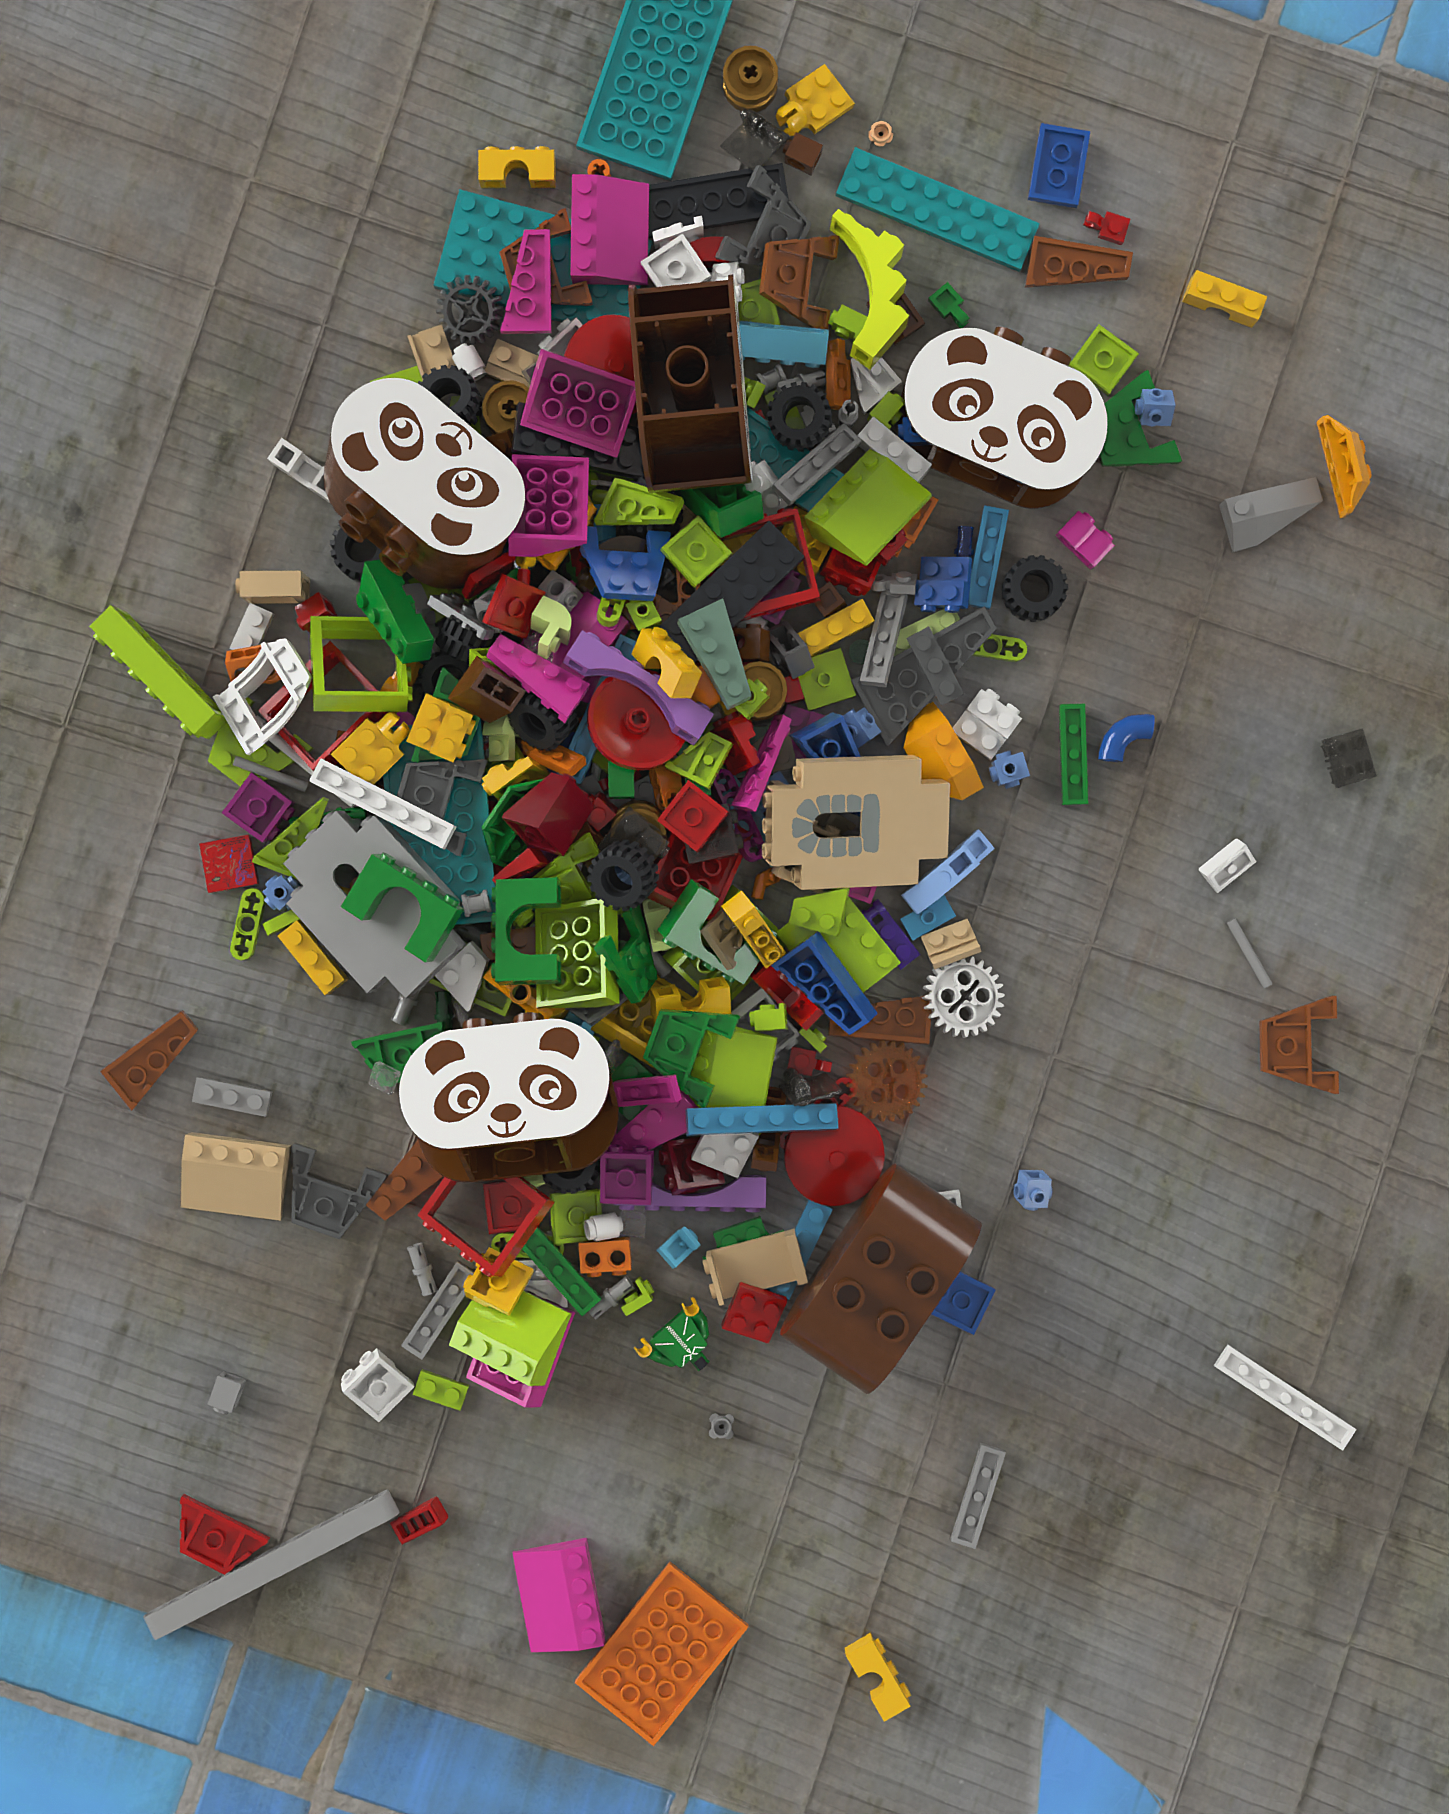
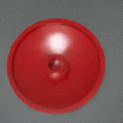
M604 315L586 322L569 340L564 357L635 381L630 318L622 315ZM636 402L632 414L637 412Z
M644 669L652 675L657 674L661 676V674L649 669ZM607 677L597 687L591 697L587 710L589 735L598 751L612 763L631 770H649L667 763L683 746L685 740L671 731L669 723L660 707L640 688L624 680Z
M837 1105L839 1129L789 1132L784 1146V1165L790 1181L804 1197L821 1205L840 1206L860 1199L876 1184L884 1165V1145L876 1126L858 1110L843 1105Z

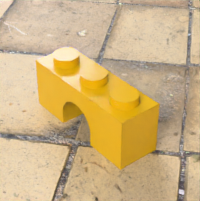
M491 146L486 147L485 150H478V180L481 188H506V177L511 170L516 168L524 169L529 173L531 188H556V157L554 150H550L548 147L539 146L535 150H525L523 147L515 146L511 147L510 150H500L498 147Z
M1196 270L1190 278L1182 302L1202 310H1206L1208 307L1224 310L1230 314L1229 320L1252 328L1260 318L1267 296Z
M861 599L797 634L806 643L811 657H814L829 649L836 642L872 626L874 619L864 600Z
M660 627L642 628L631 653L633 657L644 666V669H662L658 685L670 698H691L702 671L681 650V647L668 636L666 630Z
M296 920L278 935V938L324 995H330L349 980L335 960L331 959L317 943L318 939L301 920Z
M723 976L699 980V991L690 1000L681 999L675 984L650 988L651 1015L655 1022L661 1009L731 1014L730 986Z
M869 1633L845 1647V1654L858 1678L869 1672L877 1673L882 1677L881 1684L871 1690L870 1695L872 1702L885 1722L911 1707L908 1698L911 1696V1693L905 1682L899 1683L896 1677L899 1673L892 1660L887 1662L883 1653L886 1650L880 1639H874L872 1634Z

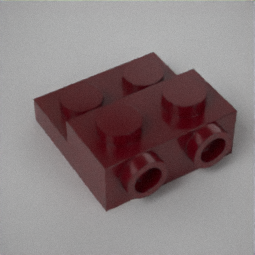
M700 1137L667 1141L658 1153L659 1162L661 1165H665L667 1172L664 1176V1184L666 1189H671L672 1196L694 1193L698 1189L718 1187L725 1183L723 1172L691 1160V1155Z

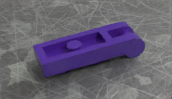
M877 899L872 903V907L866 911L863 909L861 913L901 962L897 966L901 970L921 954L894 921L883 904ZM880 914L883 920L875 925L872 918Z

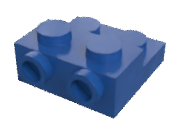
M921 557L920 580H916L914 605L921 608L922 612L929 613L936 612V608L945 609V612L959 613L960 609H968L972 558Z

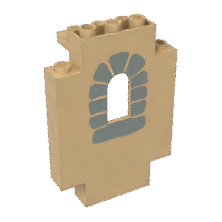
M915 755L796 759V766L793 767L792 772L793 780L796 784L786 785L779 780L769 781V785H766V793H763L762 803L763 807L766 808V816L762 820V830L766 834L765 843L762 845L763 859L771 866L795 865L791 869V879L794 885L801 890L918 884L919 859L948 858L950 783L943 779L921 780L922 759ZM860 812V836L821 838L813 832V821L820 814Z

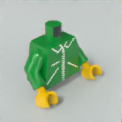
M691 1297L693 1303L691 1306H685L682 1303L683 1310L650 1337L649 1342L651 1345L645 1338L640 1339L644 1346L640 1349L634 1347V1350L640 1357H647L656 1363L669 1367L677 1365L679 1368H682L690 1361L698 1371L702 1370L710 1362L701 1352L707 1346V1338L710 1335L708 1320L694 1297Z

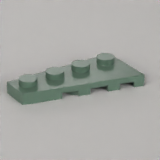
M723 598L678 619V626L727 710L750 700L752 696Z

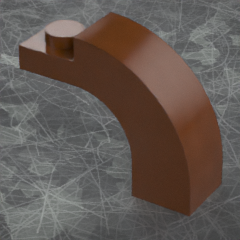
M769 1086L765 1106L785 1105L787 1089ZM781 1132L761 1133L752 1150L751 1168L764 1172H776Z

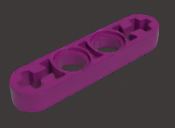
M720 769L711 786V790L717 803L730 812L725 820L741 855L748 862H756L763 857V838L750 811L731 810L727 807V799L735 798L739 787L730 771ZM725 778L727 782L723 785L718 784L717 780ZM731 789L732 792H729L725 796L722 795V793H724L725 791L727 792ZM738 821H745L748 824V833H741L738 830ZM750 835L753 836L751 840H747L746 842H744L743 839H746ZM757 847L758 851L756 854L754 852L750 853L749 848Z

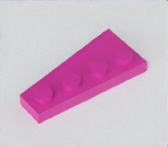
M550 229L524 230L517 258V266L511 283L509 300H507L505 317L500 330L501 334L552 333Z

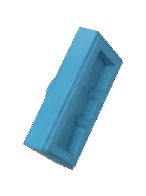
M943 895L919 914L913 911L902 917L900 921L913 941L956 917L945 895Z

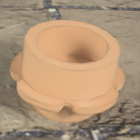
M884 121L874 123L868 133L870 141L879 147L890 143L893 139L892 127Z

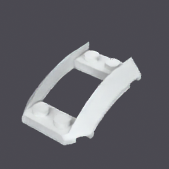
M287 639L260 644L262 649L253 662L228 684L229 688L220 695L215 694L213 696L247 755L256 751L284 727L299 707L312 681V675L292 643ZM275 668L291 696L278 714L262 727L245 698L252 694Z

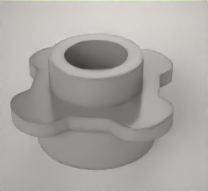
M716 1413L712 1414L709 1418L711 1422L709 1436L713 1439L717 1437L731 1439L734 1435L732 1431L734 1417L731 1414L726 1416H719ZM723 1424L724 1428H719V1425Z

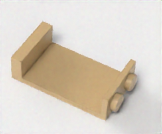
M795 1228L706 1251V1259L703 1260L706 1275L711 1274L713 1281L712 1284H709L712 1298H717L719 1306L724 1305V1299L734 1296L739 1282L761 1289L797 1281L798 1285L808 1283Z

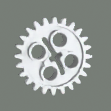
M973 956L967 962L964 958L959 960L958 963L957 961L941 967V969L937 968L934 970L933 968L932 971L935 976H928L926 978L931 985L923 986V989L928 991L929 994L923 996L922 999L928 1000L930 1004L926 1005L924 1009L932 1010L928 1017L929 1019L935 1017L938 1019L935 1027L944 1025L943 1033H947L952 1029L953 1037L958 1036L961 1031L962 1037L966 1038L970 1030L972 1036L978 1035V1029L981 1032L987 1031L986 1024L989 1026L995 1024L991 1017H1000L1001 1014L996 1011V1008L1004 1007V1004L998 1002V999L1004 997L1005 994L998 993L997 989L1001 988L1003 984H995L994 981L999 975L991 976L989 974L992 970L991 966L983 969V960L975 964ZM959 973L967 976L968 981L966 985L959 983ZM978 980V985L966 995V1000L959 1003L953 1012L949 1013V1008L961 998V993L967 991L974 981ZM977 990L984 992L986 996L984 1003L977 1000ZM942 991L949 992L951 995L950 1003L943 1002L941 999ZM961 1008H965L969 1012V1019L967 1021L961 1019L959 1015Z

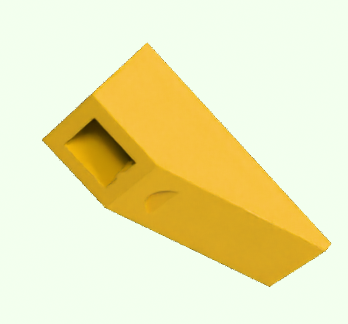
M742 891L721 905L765 968H768L787 954L755 906Z

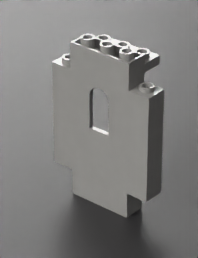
M331 811L323 818L322 821L324 823L318 829L311 830L305 836L306 841L301 846L293 848L287 856L289 858L283 863L303 885L297 887L290 894L292 898L286 904L366 993L376 992L389 980L405 998L414 997L467 944L452 929L434 961L423 962L404 949L417 928L421 917L420 905L414 894L402 887L393 888L384 896L372 918L361 921L341 907L347 894L336 883L335 871L342 864H350L360 874L371 854H382L384 852L396 859L395 864L401 868L406 866L417 873L416 877L421 881L428 880L438 887L437 891L444 896L449 894L456 899L458 897L387 820L377 815H370L362 821L360 818H351L345 811Z

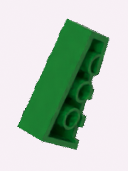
M744 484L675 491L677 496L683 498L684 505L696 516L699 515L720 538L764 518L762 493L756 490L750 492L746 490V485Z
M381 560L365 561L359 593L356 595L358 607L362 609L370 623L374 625L380 636L386 641L402 664L430 660L434 638L421 613L416 614L415 601L412 595H406L402 587L405 583L402 576L391 572Z

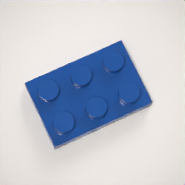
M1041 123L1028 200L1072 208L1078 207L1091 131Z
M960 1271L931 1314L974 1335L996 1289Z

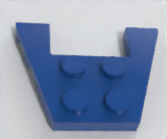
M587 526V544L580 545V552L583 558L587 559L591 567L590 573L602 598L653 601L665 560V555L660 549L670 540L671 533L648 530L646 535L648 553L599 549L597 527Z

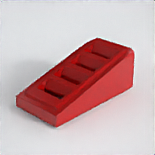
M527 848L496 874L492 880L496 884V879H517L549 864V861L540 849Z
M436 1496L392 1520L390 1525L403 1545L442 1526L448 1519V1514ZM421 1513H423L425 1518L427 1519V1524L425 1523ZM411 1518H414V1520L416 1521L419 1527L418 1529L416 1528ZM403 1522H405L407 1527L409 1528L411 1532L410 1534H408L402 1524Z

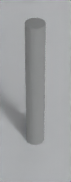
M238 756L235 757L233 765L303 792H305L308 782Z
M1236 918L1228 921V927L1263 988L1272 985L1273 983Z

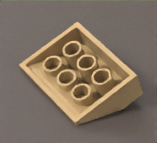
M194 1132L186 1134L182 1154L181 1208L281 1221L291 1145Z

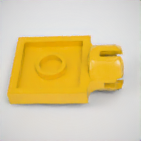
M824 64L785 91L784 96L788 102L778 108L776 120L780 128L787 123L788 128L783 130V132L788 136H794L796 132L798 133L806 128L810 129L815 135L851 110L855 103Z
M388 712L376 723L367 718L331 755L349 773L374 785L404 755L399 745L409 735L410 729L403 722L393 731L391 727L400 719L393 712Z

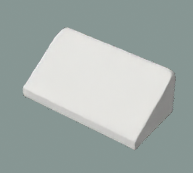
M1235 839L1202 865L1199 871L1215 892L1219 893L1256 863V860L1247 845L1239 839Z

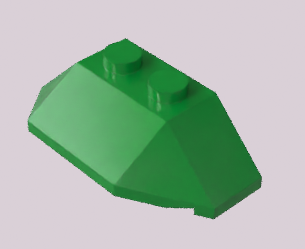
M543 779L509 786L482 825L481 829L490 860L493 864L505 868L527 848V845L502 819V816Z

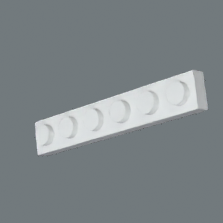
M320 759L309 780L444 850L456 829V826L323 759Z
M1228 1344L1214 1364L1216 1368L1342 1451L1357 1430Z

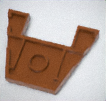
M566 208L558 211L548 221L547 219L534 230L550 229V239L570 234L571 225ZM523 236L499 251L510 291ZM551 255V304L593 305L587 281L560 287Z
M832 235L821 238L812 237L810 239H791L766 243L759 294L809 327L828 330L830 310L807 304L813 255L829 260L836 259L840 236Z
M1328 996L1260 1020V1070L1332 1094H1339V1071H1312L1311 1019H1336L1337 996Z

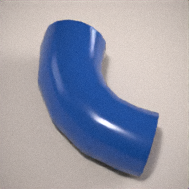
M1129 715L1114 723L1103 737L1098 760L1123 762L1125 749L1132 741L1136 739L1151 740L1155 723L1154 715Z

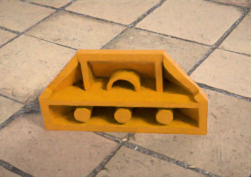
M1326 415L1317 421V426L1340 518H1345L1353 512L1370 484L1371 469L1365 463V444L1363 440H1360L1359 434Z
M934 702L926 705L909 723L903 749L907 755H915L922 759V780L943 779L949 782L950 797L962 801L983 789V784L974 763L949 721Z

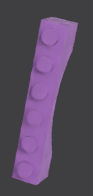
M582 630L567 653L563 663L583 676L614 677L640 688L660 707L669 723L671 731L694 746L714 715L710 712V709L705 704L694 702L690 698H670L658 685L659 675L650 674L644 670V666L639 662L628 660L622 656V652L617 648L606 646L600 642L601 640L597 635L591 632L586 633Z
M741 1174L732 1182L712 1191L673 1196L671 1190L662 1188L652 1182L651 1205H614H619L621 1210H634L635 1206H645V1210H660V1206H670L672 1211H684L685 1207H695V1211H710V1207H720V1211L734 1212L735 1207L745 1208L746 1212H760V1208H766V1175Z

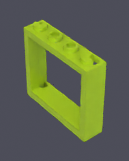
M310 616L313 711L407 712L408 702L413 701V687L408 686V682H411V667H406V664H402L396 655L398 692L325 691L322 639H384L380 636L374 625L370 623L368 617Z

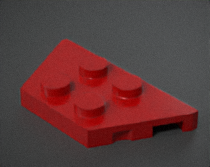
M183 1494L180 1499V1552L224 1575L251 1556L260 1547L267 1544L270 1539L269 1536L186 1494Z

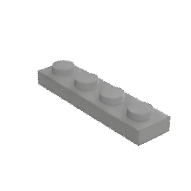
M843 423L773 484L772 489L790 506L861 444L862 440Z
M890 590L881 592L861 673L860 682L862 685L887 686L908 599L907 594L890 593Z
M459 1260L456 1262L401 1345L403 1348L421 1360L424 1358L464 1298V1282L470 1274H474V1270Z
M983 1443L980 1444L950 1538L951 1542L976 1549L1006 1454L1005 1450Z

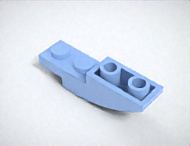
M979 829L975 830L948 854V858H944L941 862L936 863L918 879V884L910 886L901 896L912 910L919 914L973 871L994 847Z

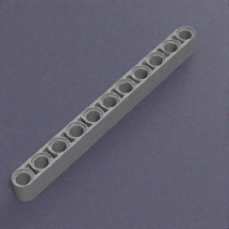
M384 1490L236 1566L227 1574H221L145 1614L143 1618L154 1640L159 1639L397 1516L400 1511L389 1490Z

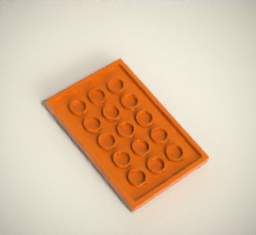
M669 1561L606 1640L604 1646L599 1649L575 1679V1684L654 1746L748 1629L749 1625Z

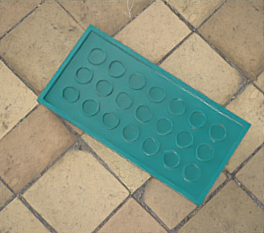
M626 0L576 144L577 150L671 181L733 0Z
M459 189L433 284L434 288L439 290L445 289L450 292L446 284L452 282L456 286V277H460L464 282L465 275H470L473 283L474 277L480 276V285L485 280H489L490 283L487 289L497 288V291L492 294L494 298L502 296V300L496 302V304L506 307L507 300H509L510 287L499 251L523 236L524 230H534L546 219L548 221L555 215ZM570 233L550 239L551 255L560 287L572 285ZM648 240V256H650L652 249V240ZM587 284L593 302L591 306L551 304L552 320L563 322L566 318L570 321L573 318H577L584 325L586 322L604 315L629 317V285ZM636 285V288L641 289L642 285ZM465 288L458 295L471 298L477 291Z
M481 719L479 720L468 755L462 756L461 759L456 757L454 761L485 759ZM393 726L391 729L395 731L399 726ZM407 736L399 745L404 755L383 775L384 790L397 796L406 763L451 761L432 759L412 762L411 759L416 745L406 742ZM456 777L444 821L456 826L455 831L467 834L461 857L391 822L389 823L461 902V895L471 896L480 894L483 890L487 889L492 912H496V902L492 901V887H496L492 880L495 876L494 864L490 860L481 829L490 815L488 794L482 787V783ZM485 910L472 913L470 917H466L463 911L455 925L491 922L492 912Z

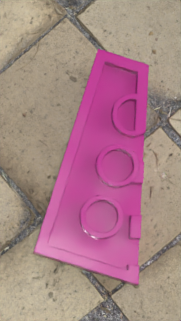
M501 634L490 647L486 656L508 676L517 678L522 683L521 687L528 693L532 691L541 699V704L548 710L552 708L558 713V718L563 723H566L590 686L588 682Z
M774 715L757 750L760 763L748 769L731 806L738 810L756 812L783 741L790 732L792 719L785 715Z
M680 1090L681 1100L672 1103L649 1104L615 1135L611 1145H622L623 1150H632L635 1145L648 1146V1150L686 1133L685 1110L698 1107L688 1094L686 1095Z

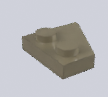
M721 908L700 932L726 970H730L736 966L737 962L734 961L736 949L741 948L743 936L723 908Z

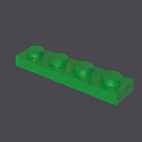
M1060 704L1059 732L1062 805H1087L1088 777L1085 704Z
M537 1227L522 1250L578 1313L584 1316L602 1298L541 1229Z

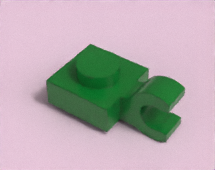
M948 282L928 298V302L943 319L950 315L960 329L969 323L968 320L970 318L960 308L964 300Z

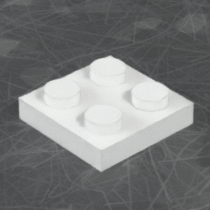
M683 234L641 261L642 267L656 287L701 283L711 279L710 273Z
M759 1133L701 1135L691 1155V1160L738 1178L759 1137Z

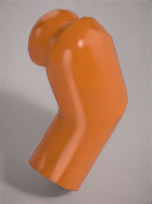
M772 868L756 875L751 898L763 900L765 889L781 880V878L771 872Z

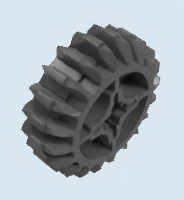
M465 275L464 282L460 277H456V286L452 282L446 284L450 292L445 289L440 291L445 299H437V303L443 305V309H437L436 313L444 315V318L438 320L439 324L447 323L448 326L443 330L445 333L451 330L454 331L451 335L452 340H456L461 335V344L466 343L469 337L470 345H475L476 336L480 343H484L485 335L489 338L494 336L490 328L496 331L500 329L495 320L503 321L504 319L503 316L497 315V311H503L504 306H497L496 302L502 300V296L494 298L492 294L497 291V288L492 287L488 290L489 280H485L480 285V276H475L473 283L470 275ZM465 288L477 291L469 301L456 295ZM483 296L486 299L489 306L488 317L486 316L487 314L484 313L481 309V302L483 300ZM452 303L460 313L458 324L452 314ZM474 303L472 310L476 315L471 314L467 317L468 309L465 307ZM472 319L485 324L478 331L464 329Z

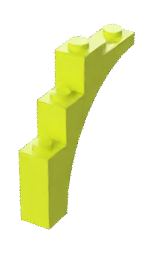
M838 209L832 215L830 230L835 235L840 236L839 238L845 242L856 256L864 272L869 289V314L863 329L853 342L850 356L871 370L906 329L909 314L901 306L895 305V302L904 293L907 279L899 271L892 269L901 259L905 244L898 237L890 235L885 230L879 237L876 236L871 229L865 228L856 222L850 214H845Z

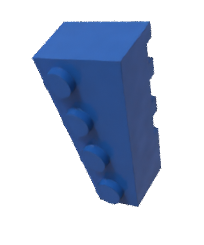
M832 712L789 735L806 758L861 757L843 715ZM850 812L860 817V812Z
M818 931L771 965L776 971L780 970L788 977L787 980L793 986L797 985L808 995L807 998L811 1002H816L823 1008L825 1014L849 1035L869 1023L878 1014Z

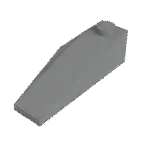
M1314 477L1227 498L1220 503L1219 507L1232 552L1259 545L1320 504L1323 499L1317 478Z

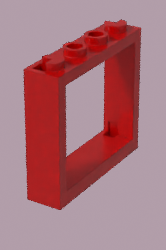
M792 507L787 509L781 508L777 510L778 514L770 516L767 513H763V519L722 538L719 537L721 541L756 533L768 521L775 527L793 523L800 552L805 556L803 565L810 589L759 602L740 622L821 601L798 508L793 510ZM716 570L713 571V572L709 575V577H711V576L716 572Z
M329 641L323 647L324 676L341 662L368 691H379L335 644ZM310 659L305 666L312 675ZM312 681L305 695L312 689ZM282 686L258 710L267 722L272 720L289 700L291 694L286 686ZM365 712L317 760L285 726L278 734L314 771L320 759L336 765L338 761L331 753L367 718L376 723L388 712Z
M444 1177L417 1215L424 1220L422 1225L432 1232H439L442 1235L441 1240L447 1245L459 1248L461 1250L460 1255L469 1262L475 1261L480 1265L479 1270L490 1278L492 1275L502 1277L555 1201L524 1177L505 1178L506 1182L535 1203V1205L495 1262L492 1263L434 1217L438 1208L457 1183Z

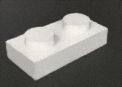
M249 603L229 649L235 650L262 644L275 614Z

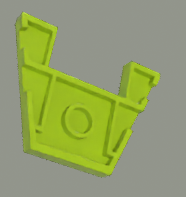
M249 697L245 698L249 706L252 707L255 701ZM228 722L218 730L208 758L209 763L240 787L251 772L233 765L236 756L276 771H281L295 762L284 752L280 751L277 753L267 744H263L252 754L247 755ZM294 733L293 736L310 753L314 748ZM256 774L265 782L269 780V778Z
M590 832L572 844L564 856L559 855L532 877H557L561 882V904L595 899L577 865L599 854V849ZM620 908V909L617 911V914H618V915L621 914V917H623V916H622V912H623L622 908Z

